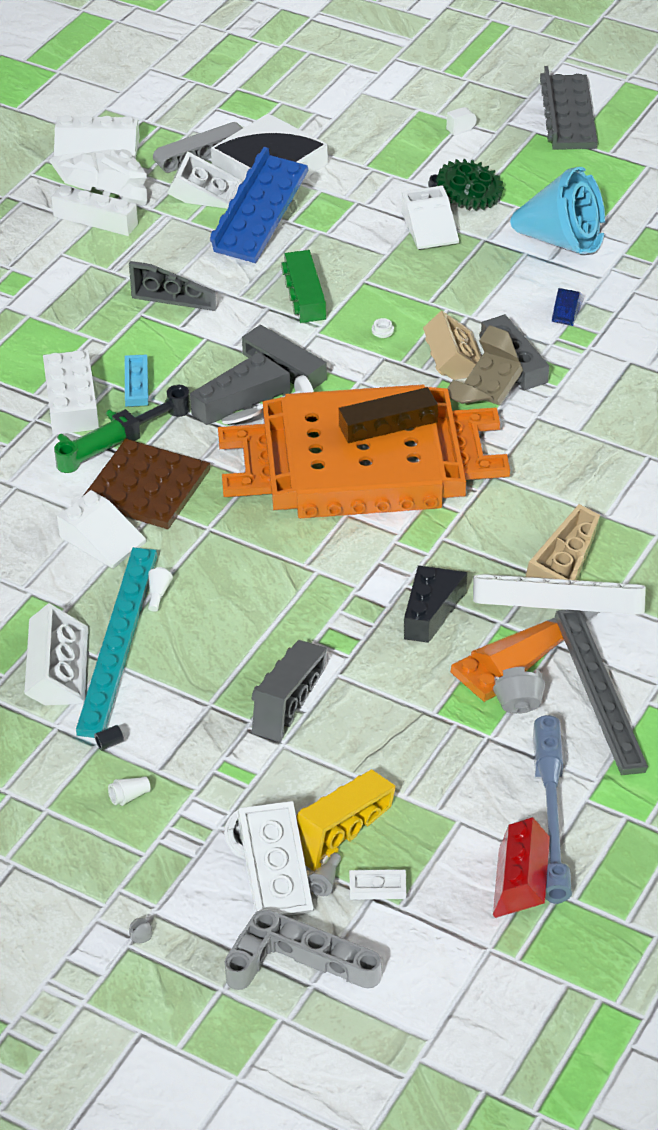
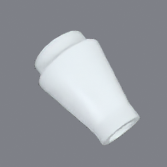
M147 777L115 779L113 783L108 785V793L114 805L120 804L121 806L144 793L150 792L151 789Z

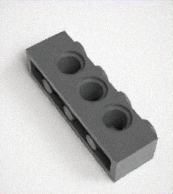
M506 314L481 322L480 338L489 325L509 332L517 357L523 368L521 375L515 383H518L524 391L548 383L549 364Z

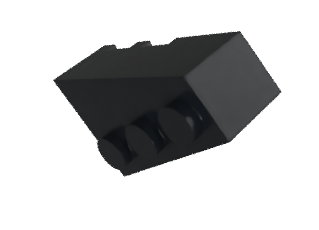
M418 565L404 616L405 640L426 643L431 641L444 624V619L449 612L452 613L459 599L467 594V572Z

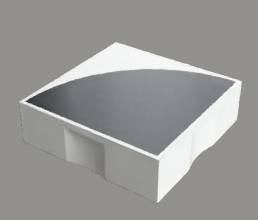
M269 113L211 148L212 165L242 180V183L246 178L248 169L252 168L257 154L262 151L263 147L269 149L271 156L308 165L309 171L305 178L328 165L326 143Z

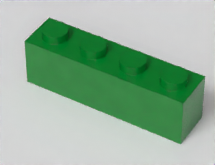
M310 250L284 253V262H281L282 275H285L286 288H289V299L294 301L292 302L294 315L298 314L300 323L326 320V301Z

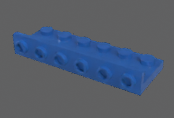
M263 147L262 151L257 154L252 168L248 169L245 180L238 186L234 199L230 200L227 211L220 217L217 228L210 235L213 251L257 263L309 171L308 165L271 156L269 149Z

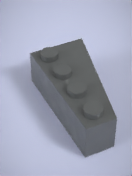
M258 352L191 392V415L204 424L209 425L233 414L234 411L251 409L253 404L271 400L279 394L282 396L290 394V373Z
M298 639L292 648L289 647L285 656L276 662L274 669L270 673L268 672L259 686L256 685L253 690L252 734L281 743L284 738V726H291L294 721L293 715L296 708H302L308 691L311 692L325 670L327 648Z

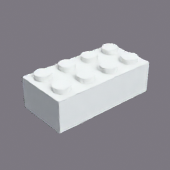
M88 350L43 355L53 435L90 431L99 428Z

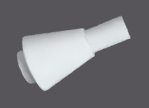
M162 567L151 569L148 573L151 596L148 609L153 612L158 611L160 599L173 579L172 574Z

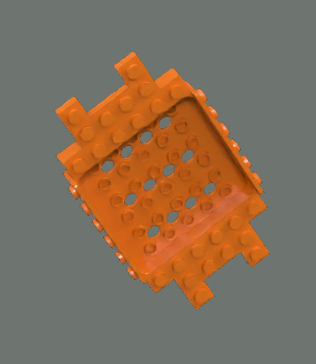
M424 384L285 394V397L262 401L264 424L218 427L219 450L243 448L245 464L244 473L222 474L223 496L237 497L272 494L273 510L297 508L298 518L300 519L442 508V498L466 496V480L510 477V466L507 454L483 455L478 431L500 430L497 407L452 411L447 388L428 387L438 404L437 423L416 427L411 431L403 430L352 443L347 442L339 427L340 407L426 388ZM308 419H318L315 422L306 421ZM310 432H318L320 436L312 438L308 434ZM414 441L417 445L409 447L405 445V442ZM361 444H366L370 448L367 450H360L357 448V446ZM317 447L320 448L322 452L312 453L310 452V449ZM409 457H417L420 461L413 463L407 459ZM362 460H369L372 464L363 466L360 462ZM320 463L324 468L314 469L312 465Z

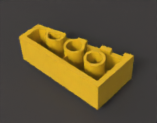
M371 769L362 775H358L344 786L338 787L327 796L321 797L310 806L302 808L298 812L296 820L305 866L315 872L321 867L320 861L325 856L330 857L332 853L339 852L337 847L345 839L351 842L357 836L363 824L368 827L392 806L396 786Z

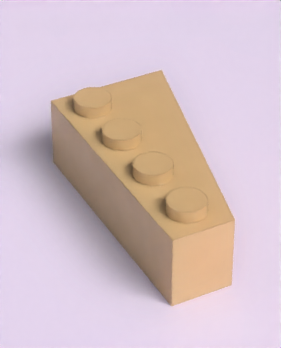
M578 504L529 561L525 577L577 580L594 539L600 515Z

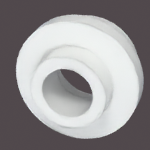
M377 319L372 325V334L378 338H387L394 333V326L389 319Z

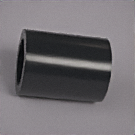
M118 725L94 734L97 746L101 751L124 742L122 731Z

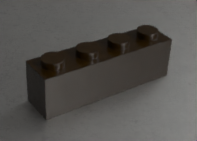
M428 387L339 408V427L348 443L438 422V404Z

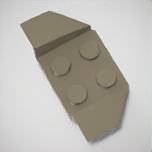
M489 325L479 340L484 350L483 355L464 383L453 379L447 388L450 399L461 404L484 400L501 405L523 371L509 332Z

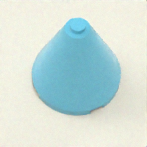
M583 167L567 169L513 213L510 219L512 228L520 234L579 254L597 251L604 237V233H599L600 223H605V211L602 196L592 175L586 176L584 173L586 169Z

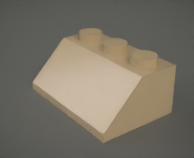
M441 310L423 327L426 335L425 340L430 346V354L436 363L435 368L442 376L447 375L454 380L465 379L481 358V353L472 331Z

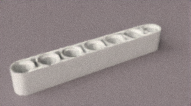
M480 574L473 577V602L508 606L642 614L645 613L646 587L639 584Z

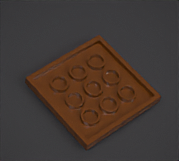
M125 439L84 495L92 490L109 500L124 517L169 529L210 471V463Z

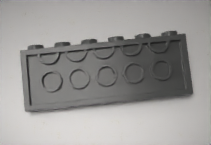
M544 66V73H540V85H542L541 93L543 96V107H545L544 116L546 119V130H548L547 139L552 144V150L597 149L598 142L587 74L549 75L548 66Z

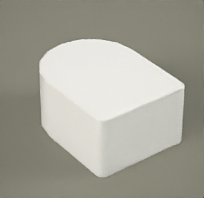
M466 107L447 113L446 129L454 136L467 132L475 126L477 118Z

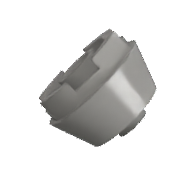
M514 667L503 670L502 677L495 676L493 691L504 711L522 714L533 711L540 706L545 681L542 679V674L538 669H535L533 673L525 672L524 667Z

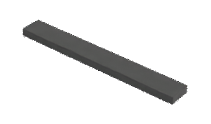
M580 610L556 611V622L620 774L646 773L648 765Z

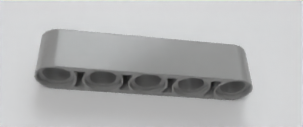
M230 122L164 145L154 151L153 160L164 172L170 173L178 170L187 151L203 160L210 159L213 146L243 129V127L237 122Z

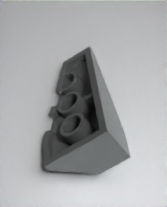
M135 261L129 262L131 295L133 299L216 311V291L155 265Z

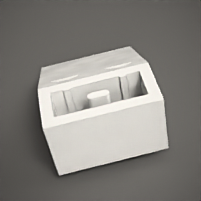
M443 186L402 192L401 213L417 249H428L459 243L449 199Z

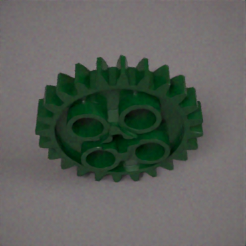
M455 159L454 163L448 161V165L443 164L442 168L439 169L436 179L437 186H443L448 198L451 199L450 203L457 202L458 207L465 205L466 210L469 207H473L475 211H477L478 207L482 210H485L486 206L492 208L493 204L497 205L498 201L501 200L504 190L502 186L503 181L500 180L501 176L495 175V170L489 171V166L483 167L482 162L475 164L474 160H471L470 163L466 159H463V162H460L458 159Z

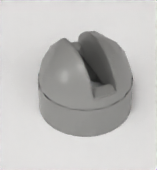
M145 918L134 919L129 927L130 939L135 943L149 941L152 937V927L149 921Z

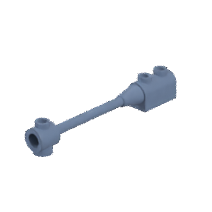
M545 715L534 721L535 777H541L546 788L548 835L550 836V864H548L545 899L550 903L560 904L568 900L572 895L570 868L561 863L557 786L559 777H562L563 772L561 725L558 718Z

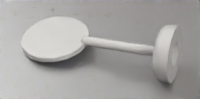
M302 375L295 379V392L293 393L314 392L306 376ZM263 404L258 405L257 408L231 414L223 418L222 423L231 424L257 416L262 412Z

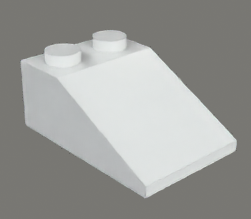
M187 151L167 194L184 203L228 209L231 199H234L238 186L242 184V180Z
M92 490L57 516L59 534L62 539L112 569L130 556L132 547L140 548L146 543V538L109 500Z

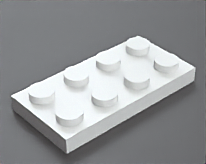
M293 801L238 808L237 815L255 913L263 909L271 910L284 916L311 913L313 911V904Z

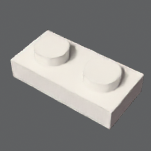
M349 870L350 900L406 899V870Z

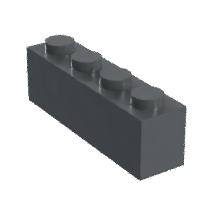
M260 324L242 336L244 356L249 358L258 352L288 371L292 384H294L297 377L302 375L307 377L313 389L327 380L326 361Z

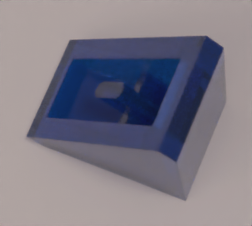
M558 288L552 322L573 326L584 300L582 293Z

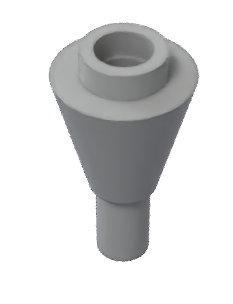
M332 853L325 864L307 877L310 891L313 894L323 897L331 894L336 867L341 861L339 854Z

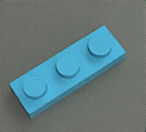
M147 355L125 356V407L149 405Z

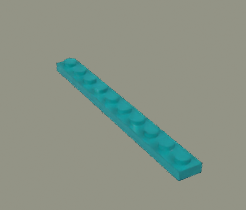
M132 547L77 723V736L95 738V733L106 729L149 586L148 573L151 569H154L157 559V550Z

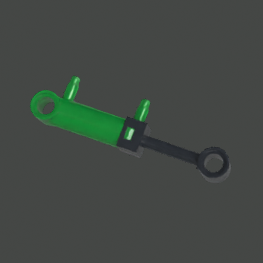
M180 384L169 387L166 391L167 399L165 403L137 417H134L126 409L118 413L109 409L106 411V415L111 422L73 441L64 434H59L57 439L60 442L54 446L57 470L62 473L75 472L79 468L80 463L123 442L125 439L132 441L140 439L139 426L167 411L175 417L187 415L191 410L188 387Z

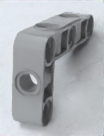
M267 909L259 910L252 916L224 961L226 983L235 990L245 989L251 984L257 972L260 971L259 967L263 960L271 952H278L293 958L296 962L324 973H331L346 979V982L362 988H374L381 981V957L375 951Z

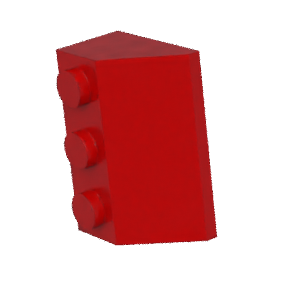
M533 817L509 824L500 844L493 905V916L495 918L545 903L550 836Z

